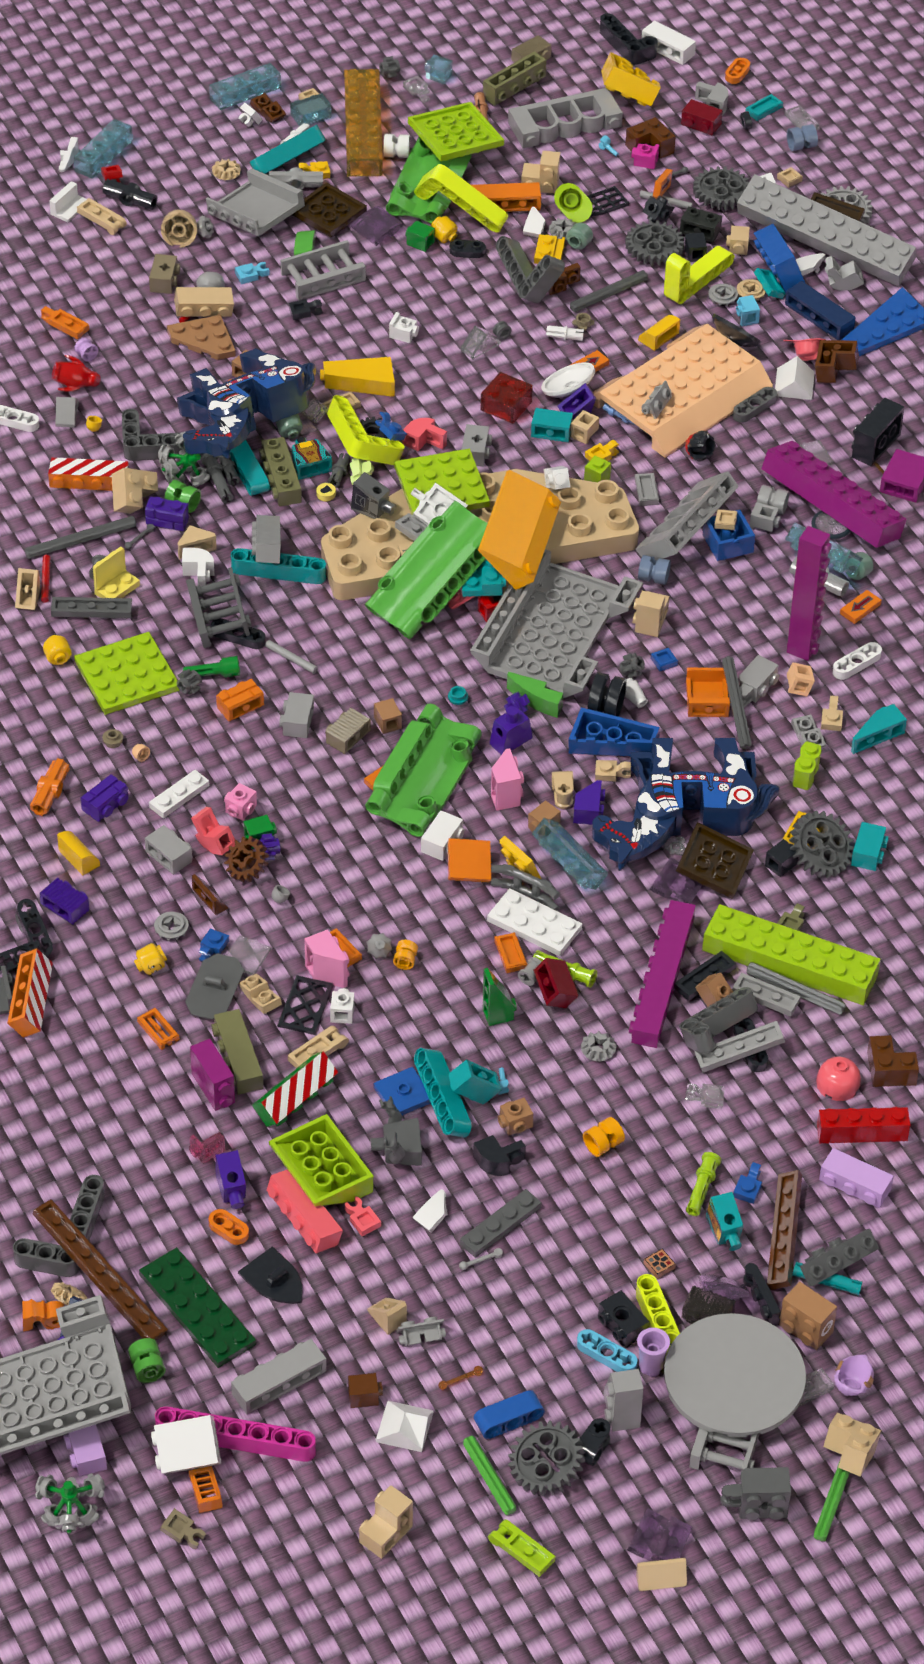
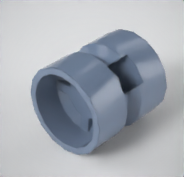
M813 124L804 125L801 129L799 127L787 129V143L791 151L802 150L803 147L807 149L817 146L818 135Z
M643 555L639 566L638 580L650 582L653 579L654 583L666 585L671 560L662 558L655 560L652 556Z

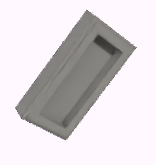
M654 473L635 474L639 506L659 505Z

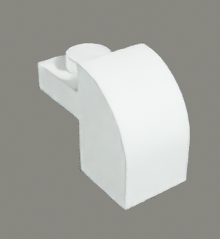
M183 548V576H197L198 585L200 587L206 585V582H210V576H214L213 556L201 548Z

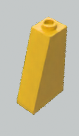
M391 357L323 361V369H320V380L324 381L325 388L390 397L395 396V381Z

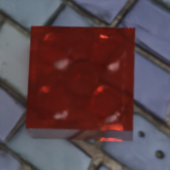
M499 372L482 391L480 410L513 424L532 403L533 385Z

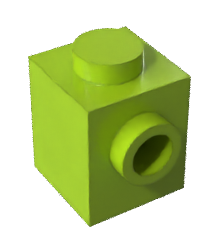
M594 456L585 466L584 480L597 483L602 480H610L611 462Z

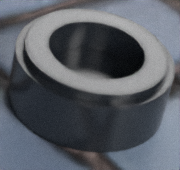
M742 112L740 119L745 130L751 129L752 120L749 112Z

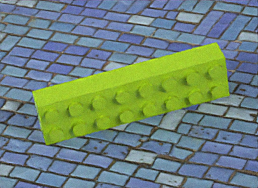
M721 904L716 909L703 937L702 951L714 955L723 951L734 962L746 966L751 962L756 963L810 988L863 1006L879 973L880 958Z

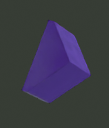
M585 383L557 407L562 412L573 413V419H575L583 410L591 413L596 398L588 384Z

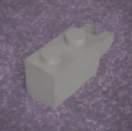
M757 655L739 675V686L744 707L751 701L756 703L760 697L766 695L771 685L777 683L779 679L778 664Z

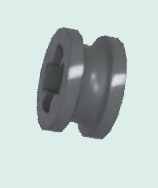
M505 321L498 322L493 328V333L499 340L508 338L512 331Z

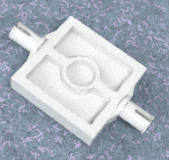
M437 483L425 494L416 488L410 494L420 500L413 516L427 526L433 518L441 516L454 501L459 502L465 508L468 506Z

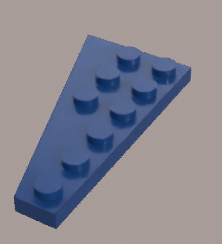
M902 287L842 340L857 341L859 356L924 329V307Z

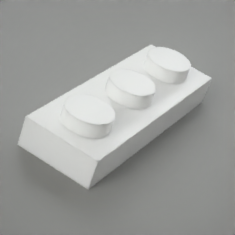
M194 770L151 800L149 808L164 819L209 787V780Z

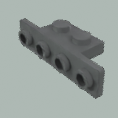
M865 1229L848 1239L842 1240L841 1237H837L828 1242V1247L824 1248L822 1246L811 1251L812 1256L805 1259L806 1263L801 1265L800 1268L808 1285L814 1286L878 1250L879 1246L871 1229Z

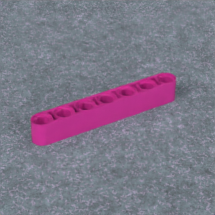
M161 1407L155 1413V1425L165 1424L163 1423L164 1421H169L167 1423L208 1415L214 1416L218 1446L222 1448L308 1462L316 1455V1438L313 1433L306 1430L173 1407Z

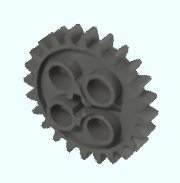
M717 166L715 170L710 167V171L704 169L703 173H698V177H695V181H693V194H695V198H699V203L704 202V206L710 204L711 209L715 206L718 210L721 207H724L725 210L728 207L734 209L749 184V178H745V174H740V170L736 172L733 171V168L727 170L726 166L723 169Z
M650 220L649 224L643 221L642 226L636 224V228L631 227V231L627 232L625 248L628 249V254H632L631 258L637 257L638 262L644 260V264L650 262L651 265L657 262L660 266L661 262L666 264L668 257L672 253L683 254L685 242L682 232H678V228L673 229L672 224L666 226V222L659 224L658 220L656 223Z
M817 810L813 813L808 812L798 819V822L793 825L794 829L790 831L793 837L789 841L794 843L790 850H796L793 858L799 857L800 860L797 864L801 865L803 863L805 865L804 871L811 869V875L818 873L819 878L824 875L826 878H829L844 871L851 863L849 861L852 858L850 852L854 850V847L849 845L854 840L847 837L851 832L844 831L846 824L840 826V818L833 820L832 813L826 817L825 811H822L820 814Z
M551 1420L548 1421L547 1426H544L540 1421L539 1428L536 1429L533 1425H530L531 1431L529 1433L522 1430L524 1437L515 1438L518 1445L510 1446L514 1452L508 1454L509 1459L512 1461L508 1463L512 1470L510 1473L518 1486L522 1485L524 1491L530 1489L533 1495L538 1490L542 1496H545L547 1490L554 1495L556 1488L563 1492L564 1484L572 1486L571 1478L578 1480L575 1472L583 1471L582 1466L579 1464L585 1462L582 1455L585 1453L582 1446L583 1443L578 1438L575 1430L571 1431L568 1425L563 1428L561 1422H558L554 1427ZM553 1440L551 1444L545 1445L547 1441ZM535 1444L552 1460L553 1464L560 1470L559 1472H556L549 1462L541 1456L540 1452L534 1447ZM535 1455L533 1459L527 1461L528 1457ZM567 1456L563 1461H559L561 1457ZM549 1471L547 1475L541 1476L543 1472Z

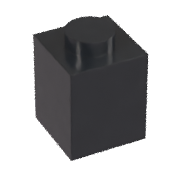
M704 233L685 234L684 248L688 261L696 262L707 254Z
M784 839L766 852L765 866L779 877L783 876L798 863V857L793 858L796 850H790L793 844L788 843Z

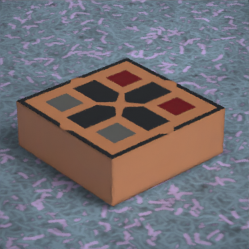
M663 1248L644 1258V1265L656 1279L676 1269L675 1262Z

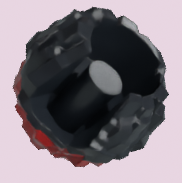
M698 431L690 435L685 441V450L691 456V459L700 462L714 455L713 452L716 444L714 438L708 432Z

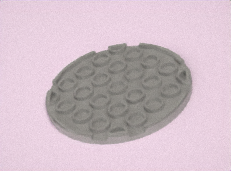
M719 1314L696 1321L675 1338L666 1355L664 1381L673 1405L692 1424L710 1433L714 1431L726 1434L727 1437H747V1435L769 1432L782 1425L793 1415L802 1400L806 1383V1371L798 1348L776 1326L749 1315Z

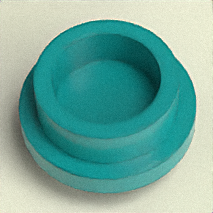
M455 686L449 691L448 700L455 705L464 704L468 700V693L465 688Z

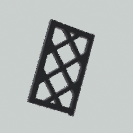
M296 975L277 1027L315 1035L332 991L333 983ZM299 982L306 983L308 985V987L302 990H297V985ZM319 987L327 988L325 994L321 996L316 989ZM312 991L316 998L306 1002L301 995ZM297 997L302 1004L291 1008L292 999ZM319 1002L321 1004L319 1010L313 1013L309 1006ZM305 1008L309 1015L299 1019L295 1012ZM289 1014L295 1020L292 1023L284 1022L285 1017ZM313 1019L314 1024L312 1028L304 1027L302 1024Z

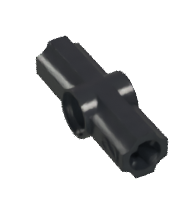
M107 179L102 188L103 194L118 198L125 206L136 204L153 210L158 201L157 195L141 190L137 184L132 182L125 185Z

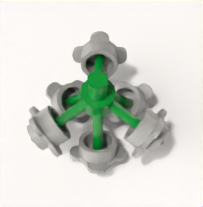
M182 432L175 436V440H177L176 445L182 449L179 451V454H175L174 448H171L170 445H162L159 449L158 458L161 470L169 484L173 480L185 483L183 472L186 470L187 472L192 471L190 473V480L193 481V486L202 485L210 479V475L206 473V469L202 467L197 468L195 465L201 459L200 454L186 453L183 441V434L185 432Z
M92 1473L88 1474L83 1483L84 1487H80L74 1477H69L63 1484V1487L57 1488V1482L54 1480L53 1475L49 1474L47 1477L39 1476L35 1486V1496L37 1499L41 1500L42 1497L52 1498L55 1493L61 1497L58 1505L52 1504L44 1508L45 1514L41 1516L42 1521L57 1529L62 1528V1532L67 1533L75 1532L76 1527L84 1528L85 1526L92 1525L99 1518V1514L96 1512L98 1507L95 1504L91 1505L89 1503L82 1505L79 1498L85 1494L89 1497H104L105 1484L99 1474L95 1476ZM64 1504H67V1514L64 1508H62ZM76 1505L78 1509L76 1510L75 1515H73L72 1506Z

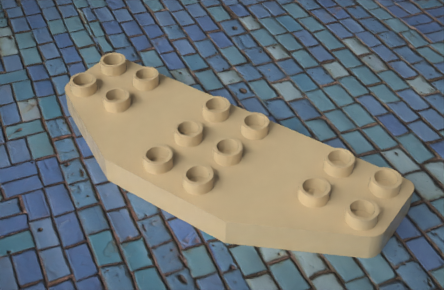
M520 469L511 470L546 487L544 473ZM506 471L479 473L490 500V507L469 511L486 523H488ZM569 478L570 487L557 490L548 488L561 501L545 548L551 551L550 563H564L632 551L637 548L639 525L625 491L618 487L614 481L602 480L597 483ZM403 489L389 496V501L396 505V510L392 515L384 512L379 518L373 519L360 513L342 525L333 526L329 533L322 537L321 559L326 562V576L334 598L349 600L372 596L378 589L380 579L399 560L400 551L398 544L414 542L395 528V521L408 513L411 514Z

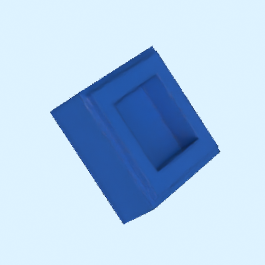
M669 648L651 653L650 659L659 671L678 666V660Z

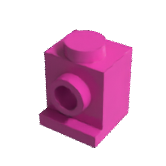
M638 143L637 148L633 147L631 158H634V166L655 169L659 159V144L650 146Z

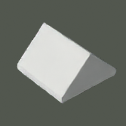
M798 356L777 368L775 384L777 397L812 400L815 372Z

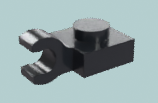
M307 299L288 303L293 320L311 317V313L314 315H321L323 313L322 303L319 299L312 302H307Z

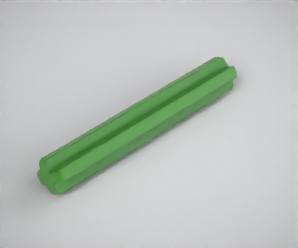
M472 1435L466 1437L463 1440V1445L505 1515L514 1513L516 1505L478 1441Z
M838 1467L814 1531V1538L816 1540H826L850 1473Z

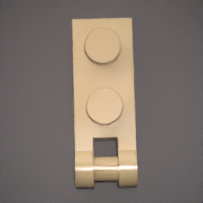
M90 198L77 206V213L107 229L111 235L117 233L119 228L122 229L127 225L126 220L122 216Z
M330 1026L288 1055V1061L297 1068L315 1053L324 1051L329 1056L337 1049H343L348 1044L349 1039L345 1035H340L339 1030L335 1026Z

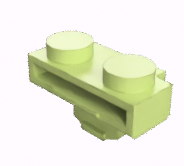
M352 458V462H350L352 476H350L353 485L364 472L372 475L374 467L370 461L365 462V460Z

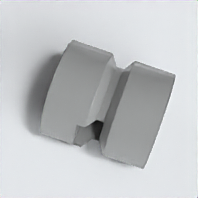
M762 485L757 502L779 508L778 514L784 515L790 491L783 489L775 491L774 487Z

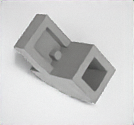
M698 82L695 99L723 110L724 115L728 104V89L718 82L715 86Z
M832 255L825 258V271L829 278V284L833 289L838 291L853 290L864 284L862 271L854 260L840 267Z

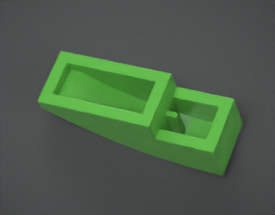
M508 672L507 689L512 694L518 691L520 695L526 694L530 701L528 706L558 718L563 707L562 692L547 689V682Z

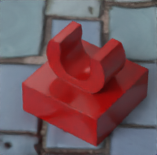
M119 165L101 167V173L105 181L107 179H116V182L120 183L119 178H122L123 175Z

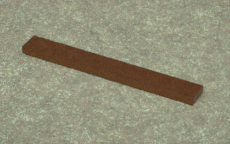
M52 1199L33 1210V1216L143 1339L151 1338L156 1341L167 1334L168 1329Z

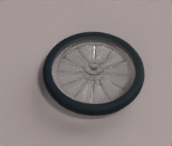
M823 511L816 513L811 521L813 528L830 534V539H840L851 532L850 529Z

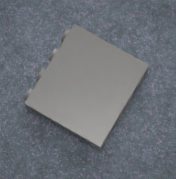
M255 169L247 171L248 182L219 201L206 198L208 214L256 236H260L305 206L302 190Z

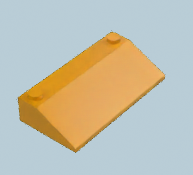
M508 470L506 471L478 551L517 590L534 582L561 501L548 488Z

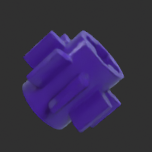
M518 691L506 698L507 704L504 705V708L506 710L508 707L514 706L524 713L528 710L526 705L530 701L526 694L520 695Z
M272 833L263 834L260 841L263 842L262 845L267 847L265 852L269 854L265 861L275 860L276 854H280L279 839L274 838Z

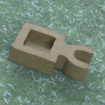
M175 1508L160 1528V1531L178 1543L186 1539L192 1549H197L199 1545L198 1542L193 1540V1537L198 1536L204 1540L206 1536L202 1529H193L194 1521Z

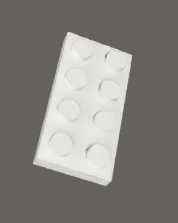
M510 888L487 915L488 922L510 933L515 932L517 936L559 957L582 930V923Z

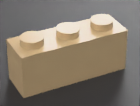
M176 287L174 298L176 316L211 317L221 315V317H232L234 301L231 287Z

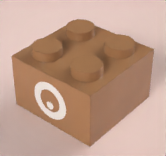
M799 1281L783 1298L780 1326L787 1333H792L801 1339L805 1345L818 1350L834 1331L837 1306Z

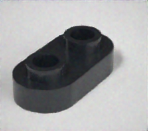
M456 239L450 243L449 252L454 257L481 258L486 254V245L478 240Z

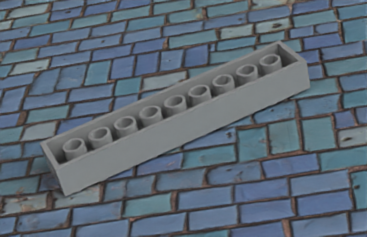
M754 174L737 202L738 214L764 226L774 224L778 232L830 256L832 255L834 258L845 263L854 260L861 270L898 287L916 259L915 246Z

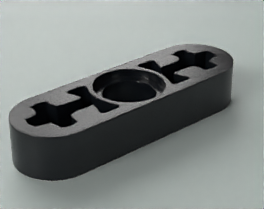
M223 618L216 619L211 622V627L232 621ZM244 627L213 635L216 638L252 649H261L266 644L265 633L252 627H248L249 636H246ZM239 631L242 632L243 635L235 636L233 635V633Z
M745 1018L734 1025L733 1033L735 1036L745 1033L744 1029L740 1026L747 1029V1032L756 1028L750 1018ZM766 1050L744 1057L748 1067L754 1072H762L768 1066Z

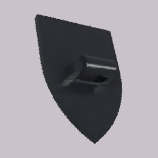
M273 1246L238 1271V1274L262 1296L280 1303H301L302 1283L300 1276L294 1266Z

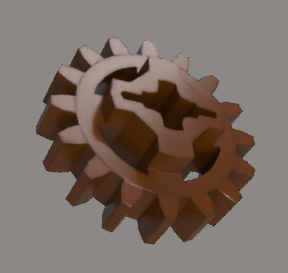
M252 836L248 839L242 837L241 842L235 840V846L228 847L231 852L225 854L229 858L224 862L228 866L226 871L231 874L232 878L242 883L245 880L252 882V877L258 879V873L265 872L263 866L268 865L265 859L269 857V854L265 852L267 847L262 845L263 842Z

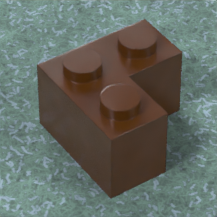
M654 117L627 128L625 146L632 152L633 147L637 148L638 143L650 146L659 144V159L675 153L676 136Z
M820 340L815 363L818 383H836L838 370H857L859 360L857 341Z
M891 1035L869 1036L867 1055L872 1086H916L919 1073L916 1052L894 1053Z

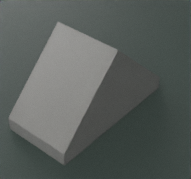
M56 397V427L75 428L79 404L78 398Z

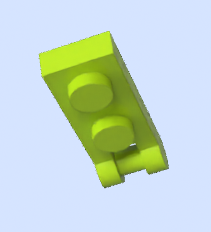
M506 1519L499 1524L497 1531L494 1530L488 1535V1539L493 1545L502 1548L539 1577L555 1562V1555Z

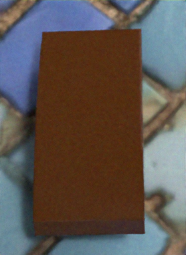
M266 93L250 101V105L270 122L286 116V112L278 102H272Z
M578 263L564 268L561 276L548 291L549 295L566 291L568 284L580 281L581 267Z

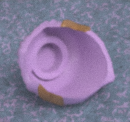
M866 1355L849 1356L840 1361L835 1369V1385L846 1396H857L866 1393L867 1389L871 1388L873 1384L874 1370Z

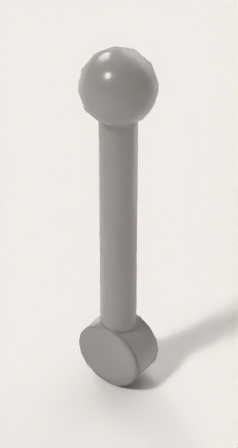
M496 1248L493 1253L469 1262L462 1261L459 1264V1268L466 1270L468 1266L493 1257L501 1258L503 1251L500 1248Z

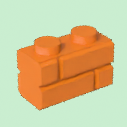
M252 678L245 682L241 681L236 686L228 690L224 689L216 695L217 709L228 721L234 720L263 706L264 693Z

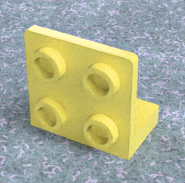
M123 547L112 551L93 566L95 595L99 598H123L140 586V580L126 571L125 550Z

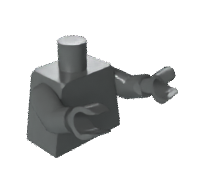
M392 1096L386 1102L379 1099L381 1108L386 1109L389 1118L387 1124L383 1126V1137L370 1138L371 1151H384L385 1162L389 1164L422 1166L419 1119L413 1118L402 1121V1114L394 1105Z

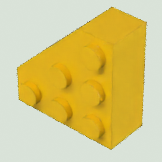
M610 52L601 70L603 82L606 85L605 88L613 92L615 90L619 91L625 98L630 99L632 97L643 106H652L661 88L660 83L655 79L650 81L645 72L637 67L633 69L631 62Z

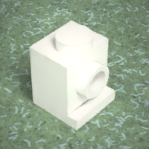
M396 312L389 323V338L410 343L413 337L418 335L419 326H417V320L402 317L400 313Z
M558 466L543 469L546 488L557 490L570 487L567 467Z
M345 988L333 991L330 1006V1022L352 1024L354 992H350Z

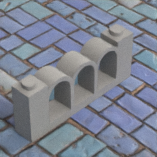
M607 88L510 108L508 109V124L521 147L527 148L537 146L539 142H553L558 136L573 138L578 136L581 131L596 133L603 128L610 130L622 127L623 113ZM593 109L596 116H585L581 112ZM570 114L573 121L565 122L558 117ZM547 119L550 126L542 127L535 122Z
M729 471L698 482L688 492V495L679 502V506L665 517L664 522L658 525L650 533L649 537H646L636 548L641 557L643 555L652 556L655 560H658L659 558L664 559L677 554L739 487Z

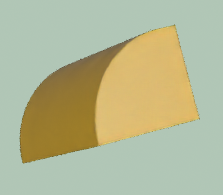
M674 315L665 316L640 334L638 341L654 351L679 334L680 319Z
M63 831L57 834L59 852L82 876L100 866L99 859L73 832Z

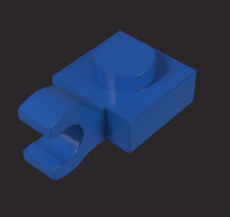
M380 412L379 414L383 420L375 421L380 426L379 430L390 440H404L407 433L401 428V425L391 422L388 412Z
M210 928L200 942L199 953L202 955L199 961L203 962V960L211 957L213 954H221L229 943V935Z
M753 1162L748 1176H740L733 1192L734 1198L751 1204L755 1203L762 1187V1182L758 1181L761 1173L759 1171L761 1164Z

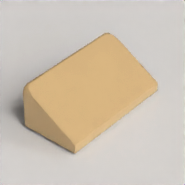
M686 1558L637 1563L636 1578L639 1591L686 1586Z

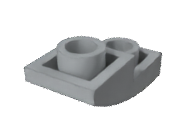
M812 715L792 719V727L801 745L807 741L819 744L821 748L826 747L820 728H816Z

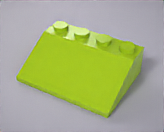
M327 1114L269 1141L271 1148L314 1206L354 1202L355 1197L362 1198L373 1192V1174Z

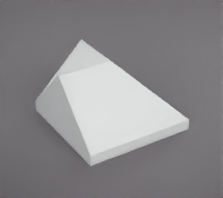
M387 1401L376 1442L422 1452L432 1420L433 1410Z

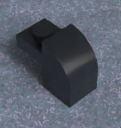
M494 1135L473 1143L474 1159L483 1171L494 1176L510 1174V1165H516L525 1160L526 1146L522 1140L501 1147Z

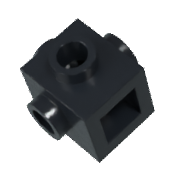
M660 195L658 198L650 196L642 212L647 214V219L654 223L657 220L667 223L675 207Z

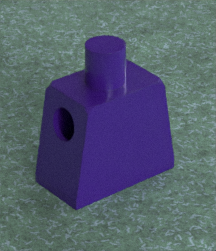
M514 706L508 707L506 713L496 718L493 723L490 745L502 755L506 749L510 748L512 751L531 740L533 735L530 719L520 709Z
M238 1150L217 1154L215 1175L223 1202H230L232 1209L242 1208L245 1205L243 1199L246 1198V1182Z

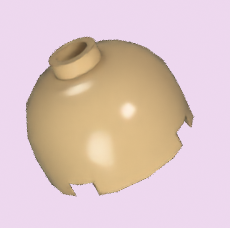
M173 210L164 217L161 224V235L169 245L185 247L190 245L196 238L197 222L189 212Z

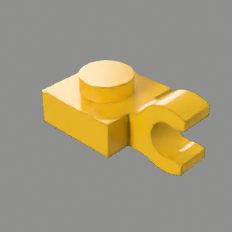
M328 161L311 162L310 166L306 163H299L298 165L303 171L323 172V179L330 178L331 172Z
M611 440L604 446L599 443L586 450L585 457L589 461L594 456L609 461L612 459V456L619 453L616 449L619 444L615 440Z

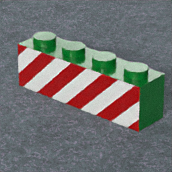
M324 1051L315 1053L252 1104V1107L267 1127L272 1125L279 1126L287 1120L286 1116L290 1112L293 1114L303 1107L302 1102L306 1099L309 1101L318 1094L317 1090L320 1087L324 1088L334 1081L333 1077L339 1072Z

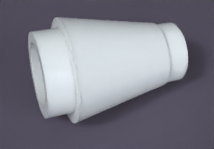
M627 679L625 697L638 708H642L647 704L648 700L637 680Z

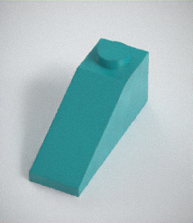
M895 704L876 710L853 737L852 754L905 733L907 719Z

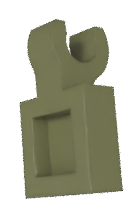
M797 903L791 914L784 912L777 924L800 931L804 924V919L802 918L805 906Z

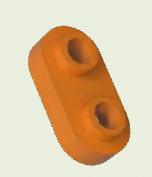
M746 58L735 59L725 72V80L730 84L740 83L750 71V61Z
M217 1209L210 1213L208 1218L209 1227L213 1232L234 1245L243 1244L248 1240L249 1228L246 1223L224 1209Z

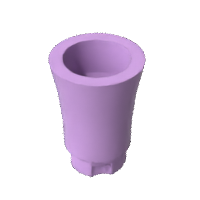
M647 1328L637 1338L639 1365L643 1374L656 1377L664 1367L666 1352L670 1346V1338L665 1331L659 1328Z

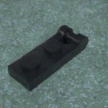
M748 1263L745 1266L743 1283L745 1286L751 1287L752 1298L755 1302L758 1301L762 1318L777 1326L780 1323L781 1311L758 1266L754 1263Z

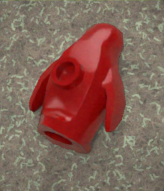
M65 355L72 362H55L52 380L67 386L58 388L60 391L73 392L83 387H96L101 382L100 374L87 368L76 357Z

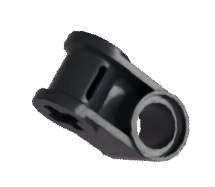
M594 1419L583 1435L579 1437L585 1453L582 1455L585 1462L591 1466L598 1462L601 1454L610 1443V1424L605 1419Z

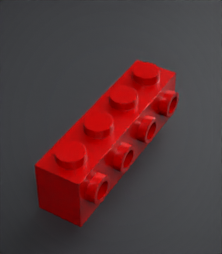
M908 1107L828 1108L819 1110L817 1121L819 1144L908 1141L910 1131Z

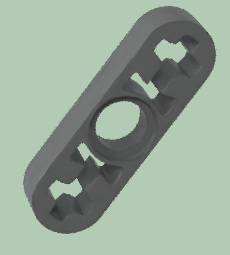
M764 387L737 404L733 410L734 420L741 423L747 422L775 404L777 401V390L772 387ZM758 403L759 406H752L751 404Z

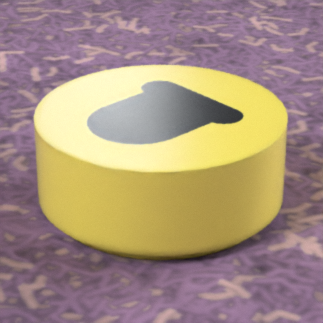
M330 483L318 485L316 489L317 498L322 501L333 500L336 496L335 486Z

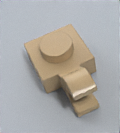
M830 695L829 709H823L821 729L841 731L843 710H837L838 696Z
M596 760L595 781H616V777H631V762H622L617 765L615 760Z

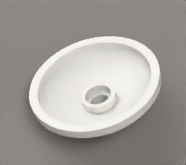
M586 362L569 365L546 378L542 383L541 389L545 395L551 397H568L583 384L590 383L594 377L595 368L591 363Z

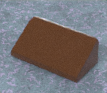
M196 874L192 875V890L215 915L228 909V906L203 879Z

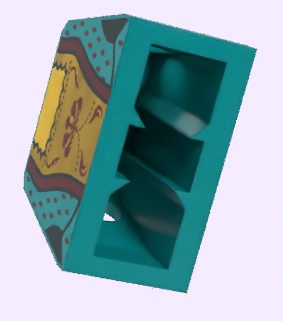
M299 437L295 441V444L292 446V461L298 480L332 472V456L319 440L307 441L306 438Z
M733 1192L711 1197L706 1219L717 1244L727 1243L729 1251L740 1249L742 1247L740 1237L743 1230V1222Z

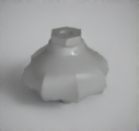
M201 216L199 221H197V234H200L201 237L210 238L214 233L213 223L210 218Z
M384 933L372 934L371 939L366 942L368 946L367 953L373 955L375 959L380 957L386 958L388 953L393 950L391 946L392 939L386 937Z

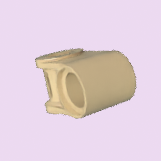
M573 771L552 772V789L554 790L555 805L560 809H568L573 805Z

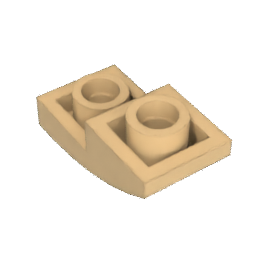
M257 973L239 982V987L263 1014L282 1005L281 998L269 989L268 982Z

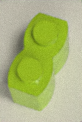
M807 741L802 745L800 757L796 760L794 766L793 787L809 790L812 787L814 775L819 770L821 745Z

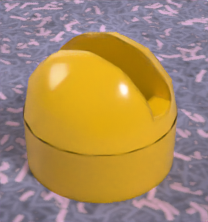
M88 416L86 421L88 430L92 432L98 431L101 427L102 419L98 416Z

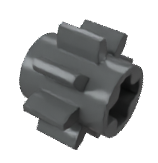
M393 56L383 58V62L379 63L381 75H386L387 79L396 77V73L400 72L399 61L397 59L393 60Z
M636 653L624 655V661L620 663L622 674L628 676V678L642 676L641 670L645 668L643 658L637 656Z
M188 669L178 674L180 679L177 681V687L182 693L186 694L188 692L191 695L201 689L199 684L202 683V679L195 670L190 671Z

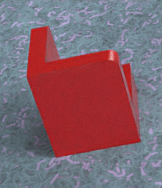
M478 596V611L487 623L499 600L491 603L487 596Z

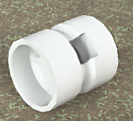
M385 134L384 157L398 155L399 158H408L410 135L400 134L396 137L395 134Z

